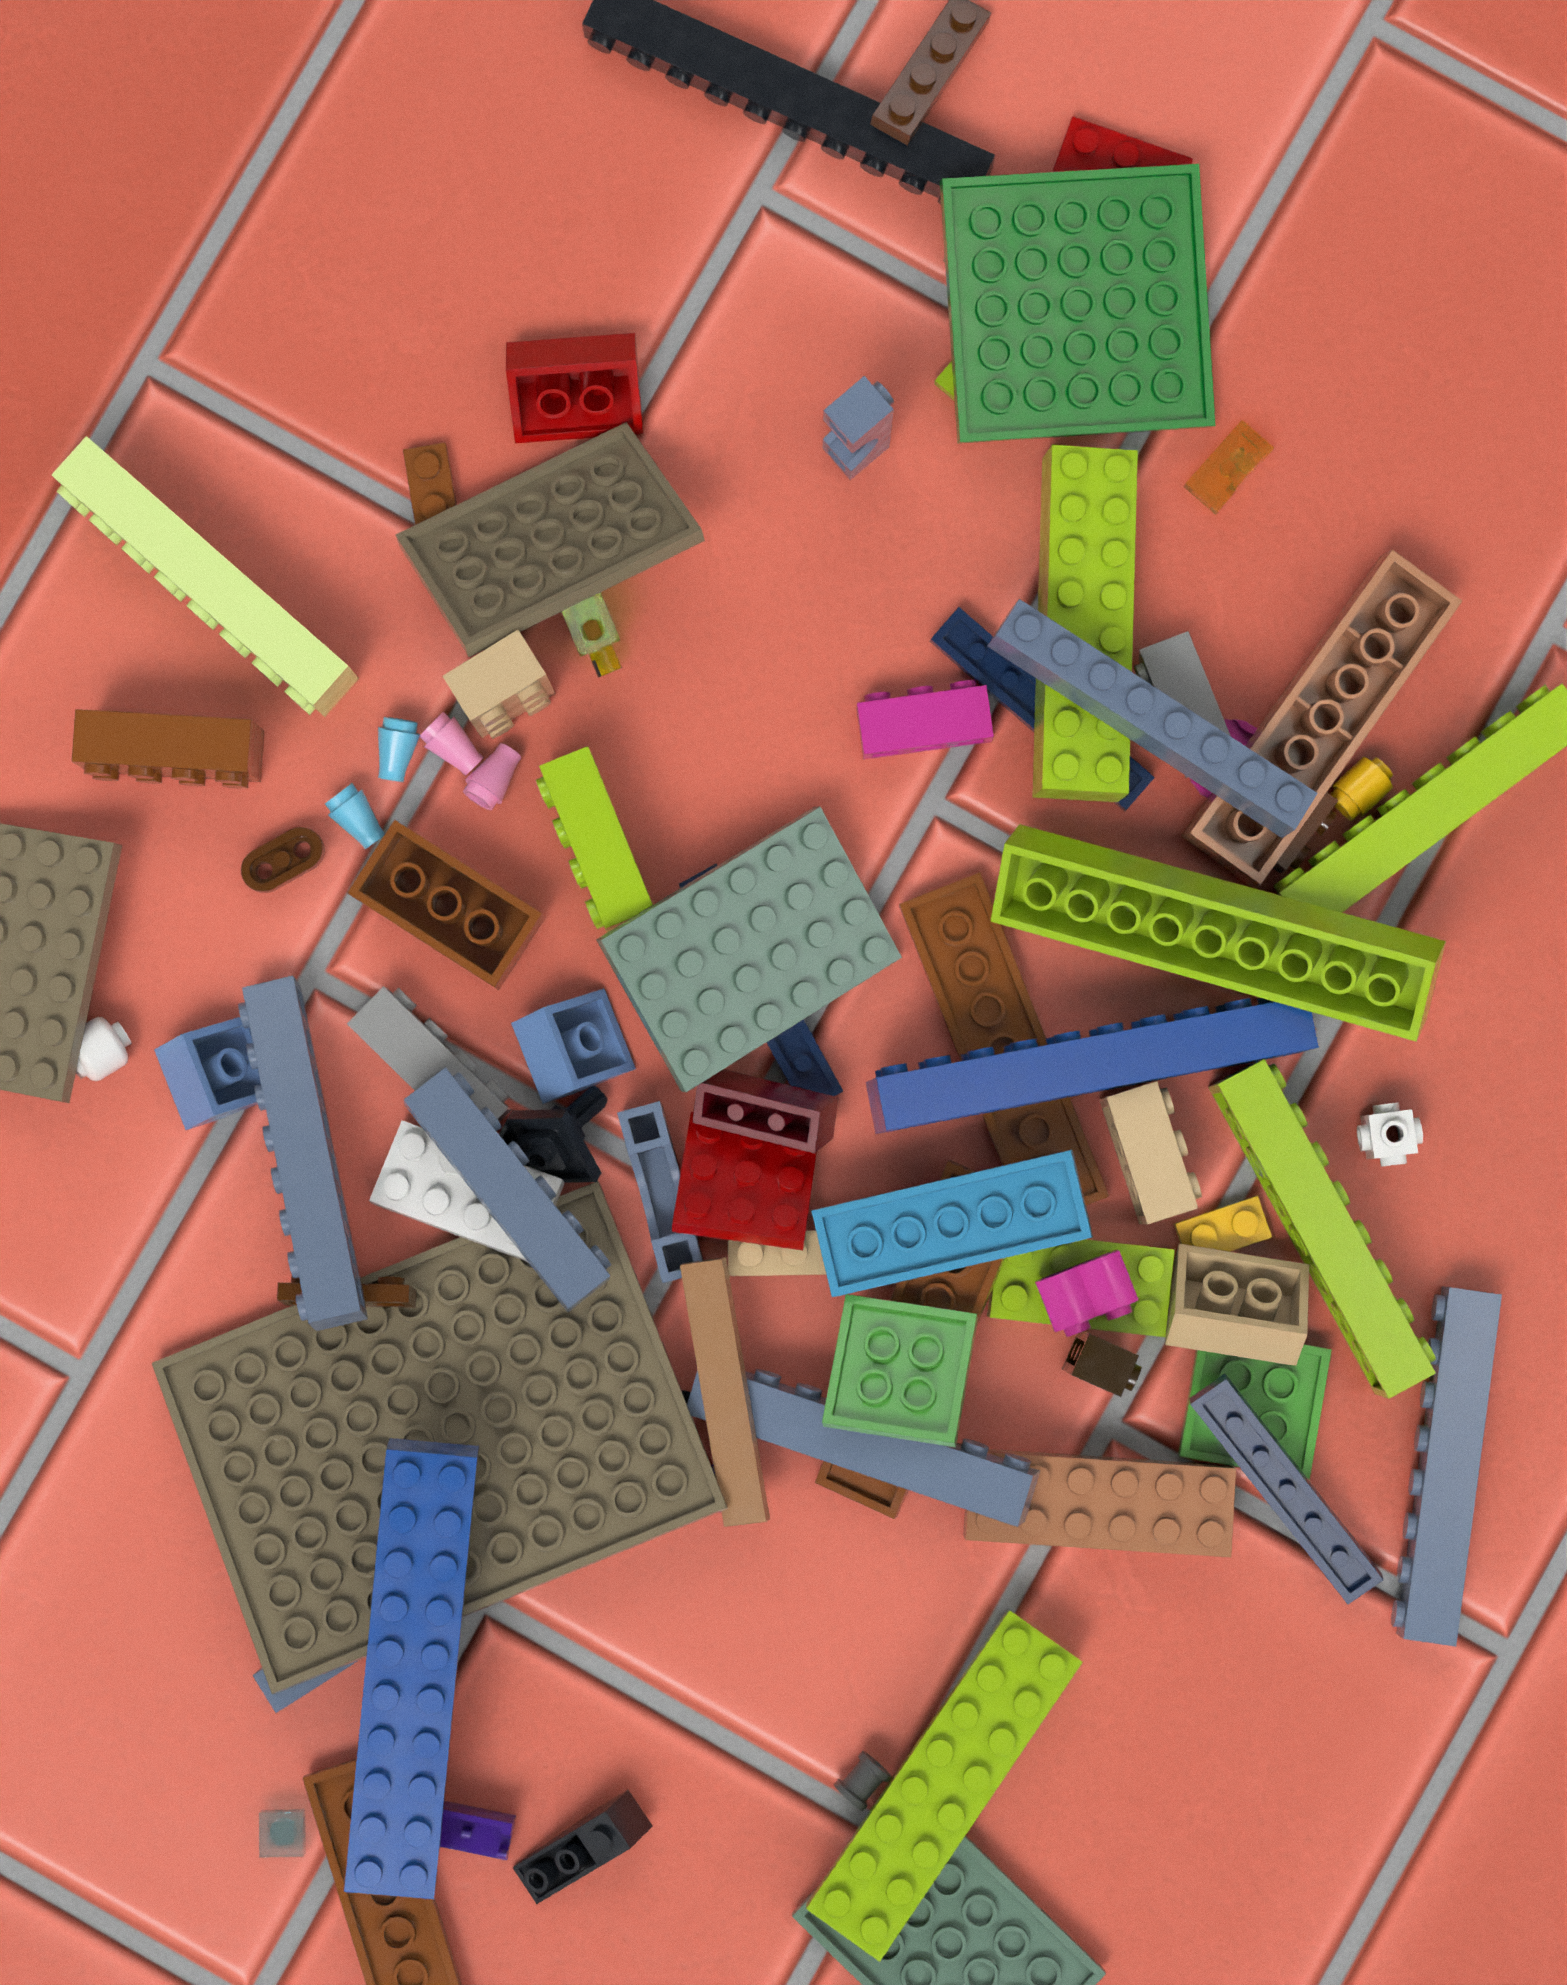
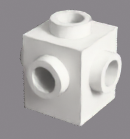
M1399 1102L1374 1105V1114L1360 1116L1362 1125H1357V1139L1360 1151H1365L1366 1159L1380 1158L1381 1166L1407 1163L1406 1155L1418 1153L1417 1144L1423 1143L1420 1119L1413 1118L1412 1109L1400 1111ZM1392 1125L1396 1126L1399 1140L1395 1143L1389 1141L1386 1137V1131Z

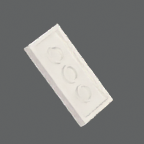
M401 1121L369 1201L376 1206L527 1261L423 1128ZM524 1165L534 1180L541 1175L557 1195L551 1200L556 1206L565 1183L563 1179Z

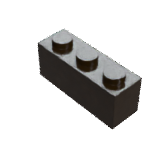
M1082 1331L1077 1333L1062 1370L1121 1397L1124 1389L1133 1390L1142 1367L1136 1364L1139 1355Z

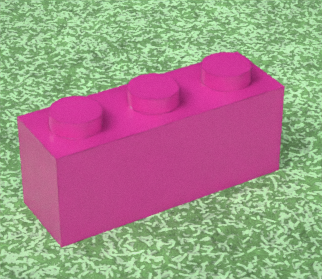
M965 680L951 683V690L933 692V686H921L908 689V696L891 698L890 692H877L865 695V702L857 703L856 708L863 760L992 742L994 734L987 685L976 686L975 680Z

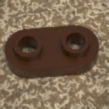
M305 827L293 828L247 854L241 865L242 878L247 886L257 892H273L315 869L323 860L325 853L324 843L320 836L311 829ZM301 843H308L310 845V854L305 858H298L296 855V848ZM263 864H270L272 866V875L267 879H260L258 876V869Z

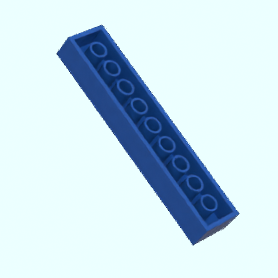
M1251 998L1215 1006L1216 1013L1210 1014L1208 1006L1173 1014L1174 1021L1167 1022L1165 1014L1142 1018L1139 1021L1131 1022L1132 1029L1124 1030L1123 1022L1096 1027L1097 1029L1089 1030V1037L1082 1039L1079 1030L1046 1038L1047 1045L1038 1047L1037 1039H1030L1004 1046V1053L995 1055L993 1047L968 1051L966 1054L961 1055L962 1061L951 1063L950 1055L930 1058L919 1062V1069L908 1071L907 1063L880 1068L881 1070L875 1071L876 1078L866 1082L875 1134L1319 1048L1312 1012L1263 998H1258V1005L1252 1006Z
M389 1438L344 1892L434 1899L479 1446Z

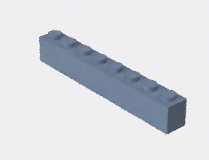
M1021 599L1011 608L987 646L1281 838L1297 828L1318 794Z
M288 976L243 987L242 991L245 1002L238 1004L239 1014L243 1027L245 1029L250 1028L253 1043L246 1045L247 1055L251 1068L258 1069L261 1084L254 1086L259 1109L261 1111L266 1110L269 1122L268 1126L263 1127V1136L268 1152L274 1151L277 1167L271 1168V1176L276 1193H283L286 1209L279 1210V1217L284 1235H291L294 1251L288 1252L287 1256L292 1277H299L302 1294L296 1295L299 1316L302 1321L308 1320V1324L316 1331L366 1320L368 1315L301 986L294 976Z
M1442 1286L1441 1295L1435 1294L1433 1298L1431 1319L1437 1321L1435 1338H1429L1428 1344L1436 1358L1431 1363L1436 1374L1430 1376L1429 1382L1424 1381L1421 1387L1420 1407L1426 1408L1424 1425H1418L1416 1428L1414 1450L1420 1452L1418 1469L1411 1470L1408 1486L1409 1495H1414L1412 1513L1407 1512L1405 1514L1403 1523V1538L1409 1540L1406 1557H1400L1397 1568V1582L1403 1583L1401 1601H1394L1391 1614V1625L1397 1627L1396 1634L1403 1639L1455 1647L1457 1645L1501 1294Z
M756 1369L755 1374L745 1371L756 1437L758 1439L1016 1527L1025 1522L1040 1474V1470L1030 1467L1031 1461L1029 1459L1011 1453H1005L1004 1458L987 1453L989 1449L987 1445L970 1439H963L962 1444L956 1443V1447L824 1427L822 1419L826 1398L821 1397V1389L803 1383H797L796 1388L780 1383V1375L766 1370ZM697 1370L687 1405L692 1416L706 1420Z

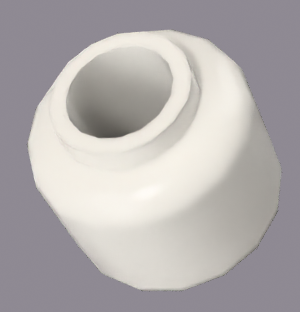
M96 1017L86 1023L76 1074L80 1079L87 1076L92 1081H99L127 1064L128 1053L125 1047L132 1043L118 1021L110 1025L103 1017Z

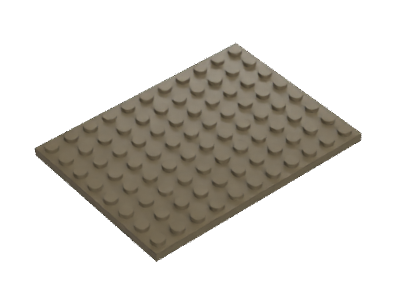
M598 1181L560 1196L556 1203V1207L561 1214L569 1210L580 1223L584 1231L579 1236L590 1249L596 1244L611 1263V1266L606 1269L610 1274V1280L569 1312L565 1310L527 1261L459 1237L361 1277V1284H378V1277L405 1278L404 1285H410L416 1289V1308L366 1307L368 1315L366 1320L316 1331L308 1324V1320H301L297 1306H290L152 1363L272 1694L280 1693L367 1656L385 1457L389 1438L479 1446L462 1617L728 1509Z

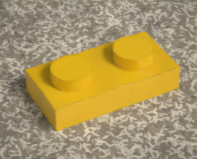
M1258 1196L1174 1223L1180 1244L1228 1252L1272 1237Z

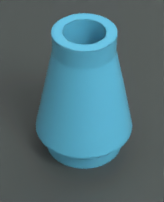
M392 717L383 718L382 727H378V778L404 782L405 772L420 736L419 733H416L418 722Z
M353 783L325 803L331 812L328 816L354 837L364 849H367L385 835L363 790L358 791Z

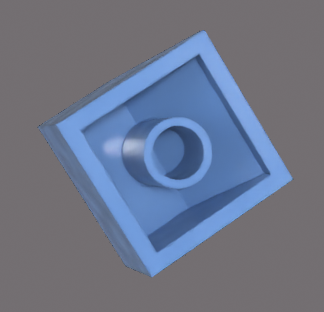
M605 989L543 1007L511 1023L542 1104L575 1094L636 1069Z
M240 1017L181 1034L154 1049L185 1130L223 1119L258 1104L254 1086L261 1084L258 1069L251 1068L246 1048L247 1044L253 1043L250 1028L245 1029L243 1027Z

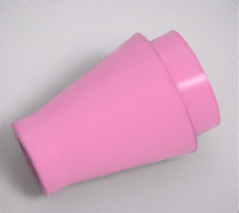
M444 712L419 736L426 743L424 746L426 749L459 769L465 776L484 758L476 750L456 718L450 719Z
M500 743L496 750L465 779L467 785L463 793L474 803L487 810H492L496 803L502 804L521 756L509 746Z

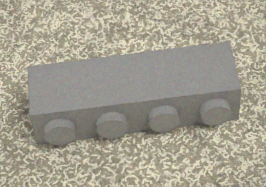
M383 986L347 1023L414 1090H417L446 1067L452 1076L460 1072L475 1092L470 1096V1099L479 1110L485 1106L488 1107L499 1122L512 1110L504 1103L510 1096L493 1079H490L485 1084L474 1073L479 1066L461 1048L454 1054L443 1043L448 1035L430 1018L423 1023L412 1012L417 1005L400 988H397L392 993Z

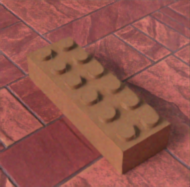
M988 1449L987 1453L1004 1458L1005 1453L1027 1458L1031 1461V1468L1040 1470L1026 1520L1016 1527L965 1509L963 1536L965 1540L1231 1558L1236 1468L1225 1464Z

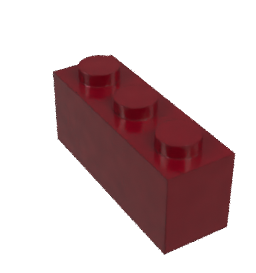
M723 1069L697 1085L693 1123L816 1153L834 1137L839 1097Z

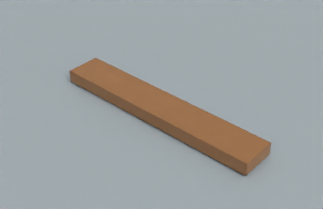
M723 1257L683 1263L680 1265L715 1477L728 1509L721 1511L724 1527L767 1522L770 1519L727 1259Z

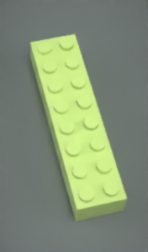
M87 436L53 472L52 476L61 484L56 491L82 516L86 517L91 511L93 515L89 521L114 544L118 545L123 539L126 543L121 549L147 573L156 568L158 572L154 578L180 602L188 596L191 601L186 606L212 630L218 624L221 625L224 629L219 635L244 658L250 653L254 654L256 658L252 664L277 687L282 681L287 683L289 687L284 692L309 715L316 709L325 717L359 679L344 661Z

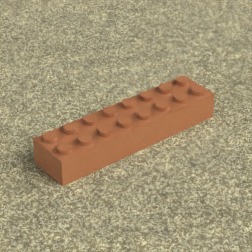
M1393 549L1380 556L1245 745L1318 793L1297 828L1281 838L1220 797L1211 793L1181 836L1250 887L1261 885L1455 613L1462 600Z

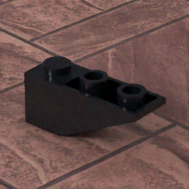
M626 1790L589 1813L512 1868L536 1904L631 1849L653 1825L630 1791Z

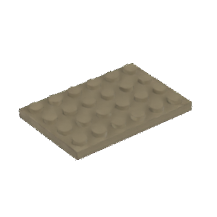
M627 422L395 535L401 550L468 657L487 649L516 630L521 632L705 541L701 527Z
M0 823V1090L70 1103L122 845Z

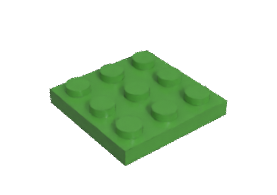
M846 1294L822 1419L823 1426L956 1447L978 1322L977 1314Z
M1304 1344L1296 1366L1196 1350L1178 1456L1239 1467L1190 1405L1189 1398L1217 1378L1226 1374L1300 1470L1310 1480L1332 1349Z

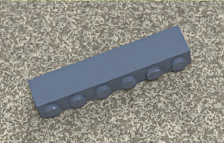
M445 1067L403 1100L405 1107L567 1312L571 1311L610 1280V1274L606 1271L611 1266L610 1261L596 1244L590 1249L579 1236L584 1229L569 1210L561 1214L551 1201L557 1195L541 1175L534 1180L524 1167L529 1162L524 1152L514 1141L508 1145L496 1132L502 1126L494 1114L486 1106L479 1110L470 1099V1096L475 1092L460 1072L452 1076Z

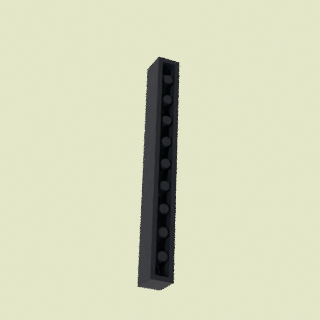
M593 0L582 22L584 37L588 39V44L596 50L610 54L612 50L627 57L628 63L640 70L649 71L650 68L662 72L666 74L665 78L675 86L683 89H688L689 86L695 87L705 92L704 96L717 105L726 107L730 103L744 110L743 114L757 123L766 124L767 121L783 127L782 132L794 140L804 142L807 138L822 145L821 149L826 154L837 159H844L847 156L860 162V167L869 174L877 177H883L884 174L900 180L899 185L911 193L921 195L924 191L939 198L938 203L940 205V180L942 178L989 176L993 168L994 154L924 122L910 143L906 145L870 125L872 116L880 102L655 0Z

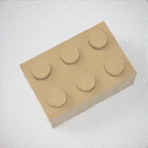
M516 630L443 675L447 685L481 738L490 734L491 738L494 739L506 733L514 726L513 719L524 712H527L529 716L540 712L551 703L549 697L555 694L546 673L519 630Z
M1156 1081L1100 1099L1099 1101L1139 1224L1148 1225L1198 1209L1196 1199L1201 1198L1202 1193L1195 1173H1187L1182 1157L1188 1155V1150L1181 1130L1173 1131L1168 1116L1174 1113V1106L1168 1089H1160Z
M1179 1244L1173 1262L1165 1345L1296 1366L1308 1330L1309 1264Z

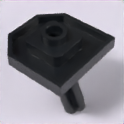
M591 1086L566 1109L555 1105L550 1110H512L499 1135L507 1145L514 1141L529 1160L525 1166L563 1179L565 1183L597 1182L602 1173L584 1141L585 1134L582 1127L605 1108L608 1099L599 1088Z

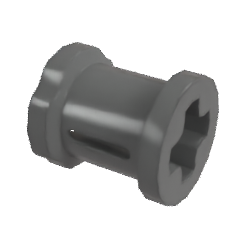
M862 1751L858 1755L860 1759L858 1764L844 1780L838 1779L834 1786L848 1801L861 1811H864L868 1806L867 1799L883 1781L889 1782L892 1776L878 1761L865 1751Z

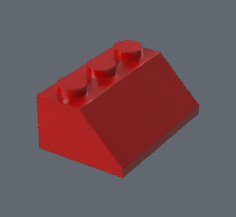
M635 333L506 342V377L515 444L595 438L626 422L635 435L643 434Z

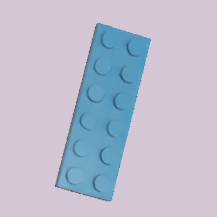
M1072 1150L811 1211L832 1297L1093 1237Z

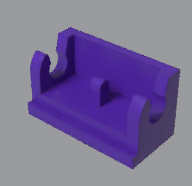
M444 1801L440 1847L507 1860L516 1815Z

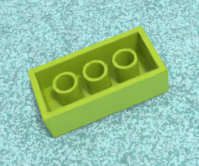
M587 746L540 765L543 777L536 779V783L548 809L552 807L557 809L559 818L552 820L561 844H563L564 849L572 847L576 858L568 862L576 882L581 889L588 886L592 899L585 901L593 924L597 929L604 927L608 933L649 908L653 903L595 760Z
M1085 1239L1006 1257L989 1296L987 1316L997 1319L1051 1324L1035 1281L1118 1249L1139 1300L1130 1304L1132 1308L1131 1313L1108 1321L1106 1315L1102 1314L1090 1319L1091 1328L1089 1329L1166 1337L1175 1249Z

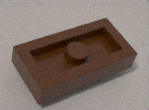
M1326 792L1274 865V870L1282 873L1289 866L1296 870L1311 851L1306 846V843L1315 832L1323 835L1337 815L1331 811L1338 802L1336 798Z

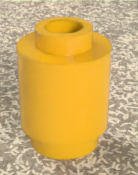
M1362 757L1333 784L1334 790L1330 795L1338 800L1334 807L1350 821L1358 815L1363 817L1393 789V785L1389 780L1393 777V773L1379 758L1375 757L1373 760H1369L1366 757Z

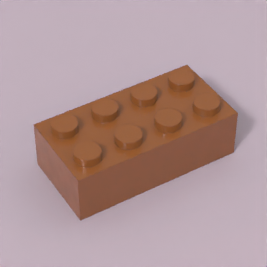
M75 709L72 762L83 768L84 774L93 775L92 779L119 781V774H128L129 777L136 778V782L161 784L162 777H171V779L179 780L181 785L205 786L206 779H214L216 782H221L223 787L247 789L249 782H261L264 730L251 719Z
M395 819L347 892V894L497 990L501 988L546 918L538 910Z

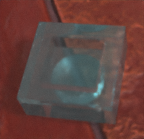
M305 1809L261 1810L259 1812V1858L304 1857L306 1854Z

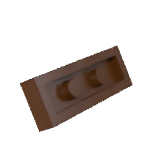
M291 1276V1283L278 1282L277 1300L286 1306H297L296 1295L302 1294L299 1277L293 1278ZM378 1277V1284H361L366 1307L416 1308V1289L410 1285H404L405 1278Z

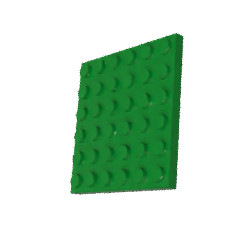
M1199 164L942 178L940 180L957 444L1209 428L1216 426Z

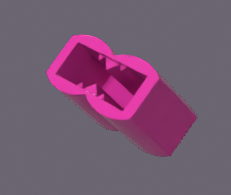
M1118 1249L1035 1281L1054 1332L1064 1330L1066 1337L1091 1328L1089 1320L1105 1314L1107 1320L1110 1321L1131 1313L1132 1308L1130 1304L1139 1300Z

